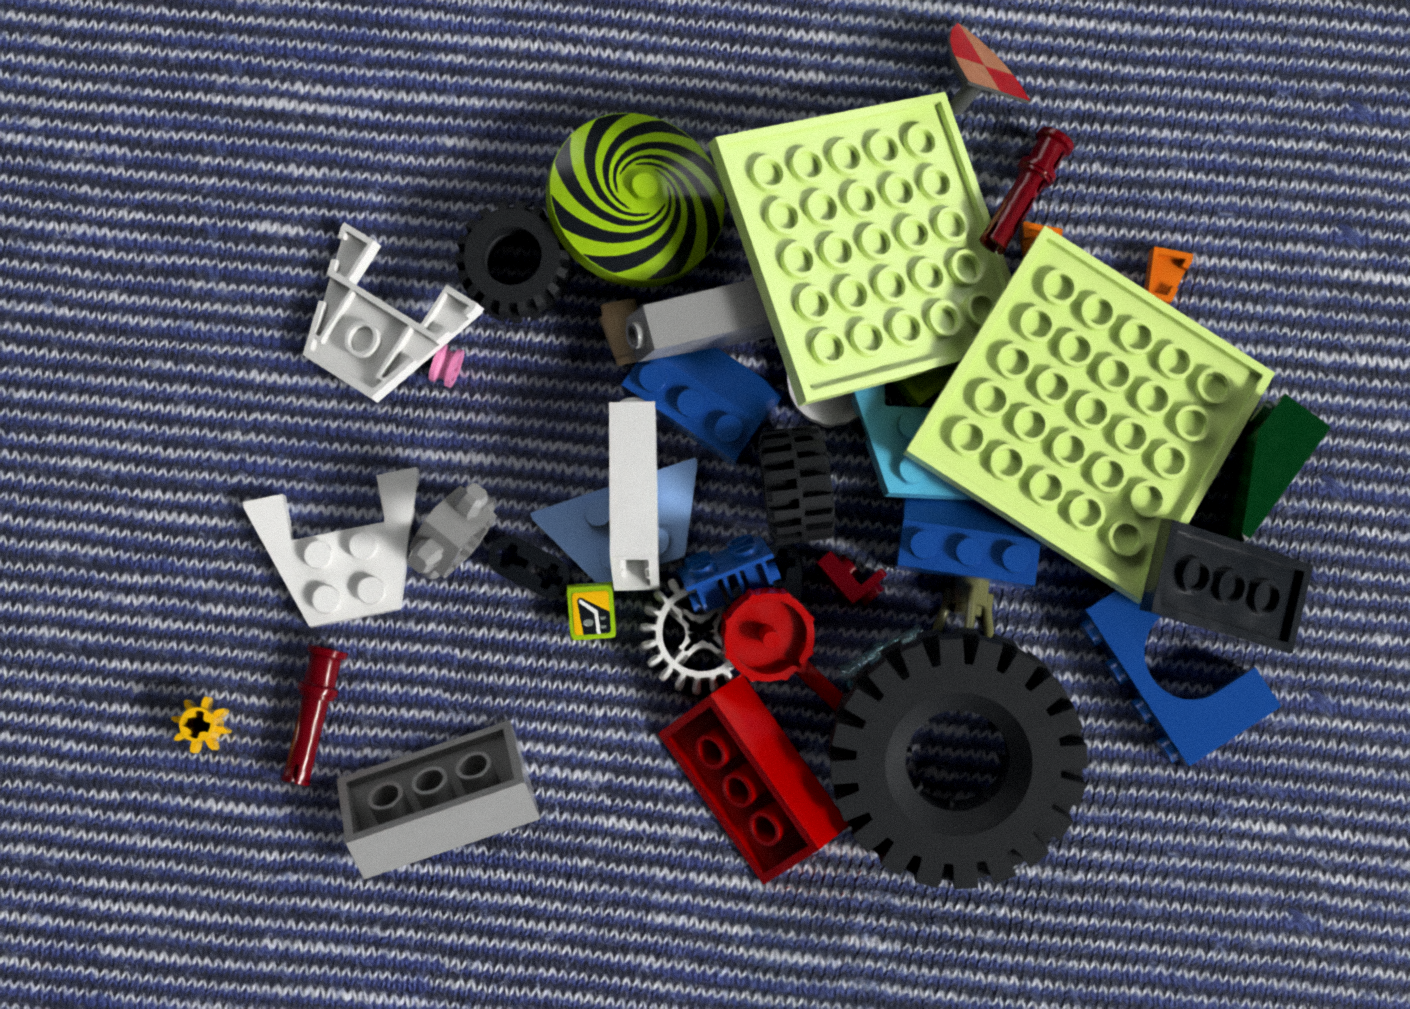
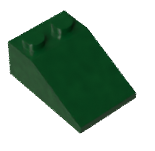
M1287 394L1282 395L1273 402L1266 399L1259 408L1256 406L1243 428L1245 433L1236 446L1222 536L1241 542L1250 539L1331 428V426Z

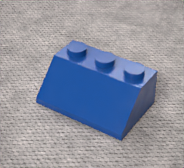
M718 348L636 362L621 384L623 394L629 398L635 397L641 398L644 401H655L656 416L734 468L785 395V392Z
M903 498L893 569L947 578H973L988 581L994 585L1028 590L1034 587L1036 583L1041 542L976 500Z

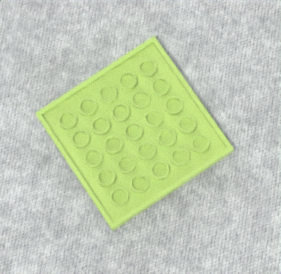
M946 92L717 136L708 143L798 407L958 365L1009 282L1011 274L1004 255L998 254L997 250L995 253L987 250L979 241L980 236L990 224L991 218Z
M1044 226L1034 239L903 454L1139 604L1142 601L1161 519H1173L1189 524L1275 372L1047 226Z

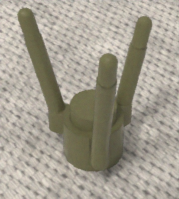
M954 577L952 588L944 587L942 604L932 630L939 629L941 634L951 606L955 605L954 613L965 616L964 628L974 629L975 617H981L982 612L984 636L992 638L994 634L992 616L994 595L989 594L990 582L966 577Z

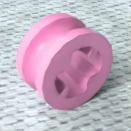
M448 344L443 346L435 353L429 370V381L436 382L437 379H441L444 381L445 387L451 388L460 372L465 351L460 348L456 351H451Z

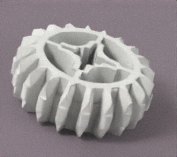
M672 578L667 583L673 595L667 598L659 590H656L653 594L655 599L663 604L660 610L652 606H646L644 609L645 614L656 618L655 624H640L641 632L654 633V639L642 642L641 648L642 650L657 649L658 654L651 657L647 663L651 668L659 665L661 662L666 664L667 667L659 675L662 681L669 679L673 672L679 675L675 682L676 690L681 691L684 688L686 679L694 681L692 686L694 695H700L701 681H709L710 690L713 693L719 689L717 678L723 676L726 684L734 679L730 672L735 667L730 660L725 658L721 649H717L712 643L708 644L704 640L699 641L697 645L694 643L688 651H685L691 644L689 636L694 635V633L689 631L690 624L683 618L686 617L693 624L696 623L703 626L706 622L709 623L715 615H718L712 623L714 630H711L710 634L715 635L713 641L722 648L718 627L722 622V614L726 613L732 603L728 598L722 580L719 579L718 584L727 605L711 610L705 615H694L687 609H684L679 603L688 599V595L695 593L696 590L694 589L689 592L685 588L680 590L677 582ZM737 585L732 591L735 600L742 595ZM669 614L685 630V639L672 657L665 647L663 637L664 625ZM701 650H708L725 662L722 666L708 671H695L683 667V664L693 654Z

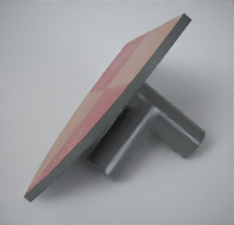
M957 23L950 30L947 40L951 56L949 64L962 84L960 90L949 102L952 112L961 116L982 90L1029 104L1030 99L1007 66L980 39Z

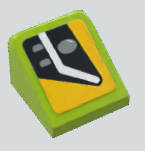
M613 582L567 585L570 639L576 641L615 637L616 614Z

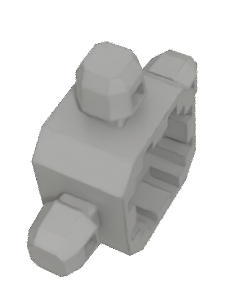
M477 483L469 484L465 488L462 486L456 488L435 506L423 521L408 547L411 551L408 557L409 566L418 573H422L428 579L433 580L440 575L443 578L448 577L470 557L497 517L493 513L496 505L495 500Z

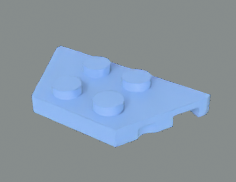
M696 457L657 470L659 566L685 558L698 469ZM609 487L530 513L532 520L595 583L613 582L610 563Z

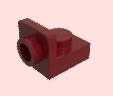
M829 551L814 566L849 608L857 601L865 607L885 590L879 583L887 576L882 568L860 585L855 579L860 575L859 571L844 554L837 558L832 551Z

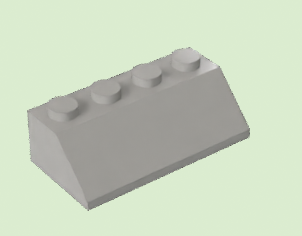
M510 720L336 779L345 843L363 879L540 819L533 786Z

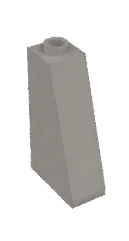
M755 279L645 304L626 318V339L629 346L635 351L637 362L774 337Z

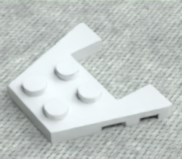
M344 222L337 237L341 240L336 259H331L327 271L330 280L324 300L318 301L303 355L378 403L480 316L484 308L446 284L422 323L419 324L357 286V283L381 248V245Z
M417 467L376 475L384 515V522L294 540L287 498L284 494L243 502L246 514L309 627L313 628L401 610L409 557L408 547L411 526L414 522L417 486H419L420 478Z

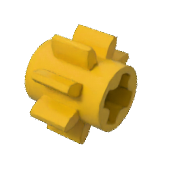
M205 696L201 702V707H197L192 700H184L186 711L182 716H172L171 718L175 723H179L180 733L174 737V740L191 741V753H199L203 742H206L211 750L220 749L216 739L221 734L232 732L230 728L224 726L223 717L229 713V710L226 708L212 709V697ZM195 718H203L205 722L210 723L209 730L200 732V729L193 727Z

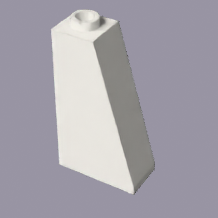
M635 397L625 398L620 402H609L610 563L614 591L660 590L655 401H644L641 398Z

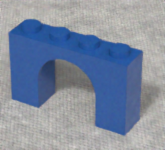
M1115 589L1079 612L1083 619V622L1079 624L1083 635L1093 647L1100 645L1109 659L1104 663L1107 671L1119 686L1125 683L1135 698L1130 701L1132 709L1143 724L1146 725L1149 722L1152 724L1160 736L1155 741L1156 745L1170 764L1176 761L1179 767L1191 766L1281 707L1256 667L1242 670L1212 691L1196 699L1179 698L1163 690L1150 675L1145 661L1147 636L1152 626L1162 616L1139 610L1141 603L1137 604Z

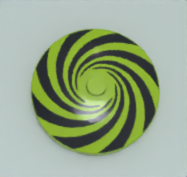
M616 113L598 117L587 122L574 131L563 143L551 164L547 176V212L554 232L561 244L584 268L616 284L630 287H655L684 277L693 271L711 251L722 228L724 218L723 189L711 160L703 149L685 132L664 120L637 113Z

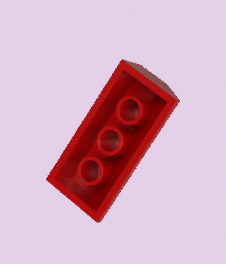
M740 674L710 694L658 733L763 885L820 850L849 826L847 821L844 822L839 809L743 674Z

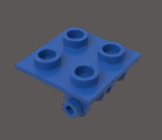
M752 534L738 536L726 543V549L711 555L709 551L695 553L684 560L685 565L676 568L686 591L696 590L695 593L688 595L694 612L703 609L707 613L727 605L717 581L719 579L722 580L730 602L733 603L735 601L726 578L729 575H735L743 595L746 592V588L739 571L743 570L749 588L752 590L773 587V581L781 578L775 561L768 564L765 562L774 558V555L761 535L754 538Z

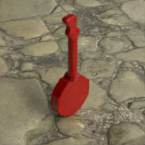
M765 587L753 590L747 589L743 595L731 604L726 613H723L721 616V652L725 658L730 660L732 665L751 682L788 680L795 673L826 704L836 711L843 693L808 661V658L814 654V617L785 588Z

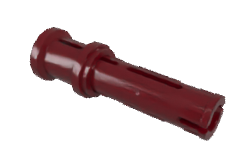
M1046 126L1041 127L1035 136L1037 142L1030 154L1021 158L1017 165L1018 177L1000 204L990 224L979 238L980 243L987 250L993 253L997 250L998 254H1004L1012 237L1020 227L1041 190L1052 186L1056 179L1055 170L1063 157L1070 156L1074 149L1072 140L1060 130Z
M308 644L307 647L310 658L303 681H299L297 687L299 689L298 694L303 696L284 772L281 776L282 781L288 783L295 781V784L310 786V777L329 701L334 702V699L338 696L339 690L335 688L341 661L347 660L348 656L347 652L315 644Z

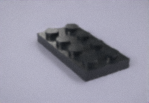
M1161 519L1139 610L1275 651L1293 654L1313 565L1173 519Z

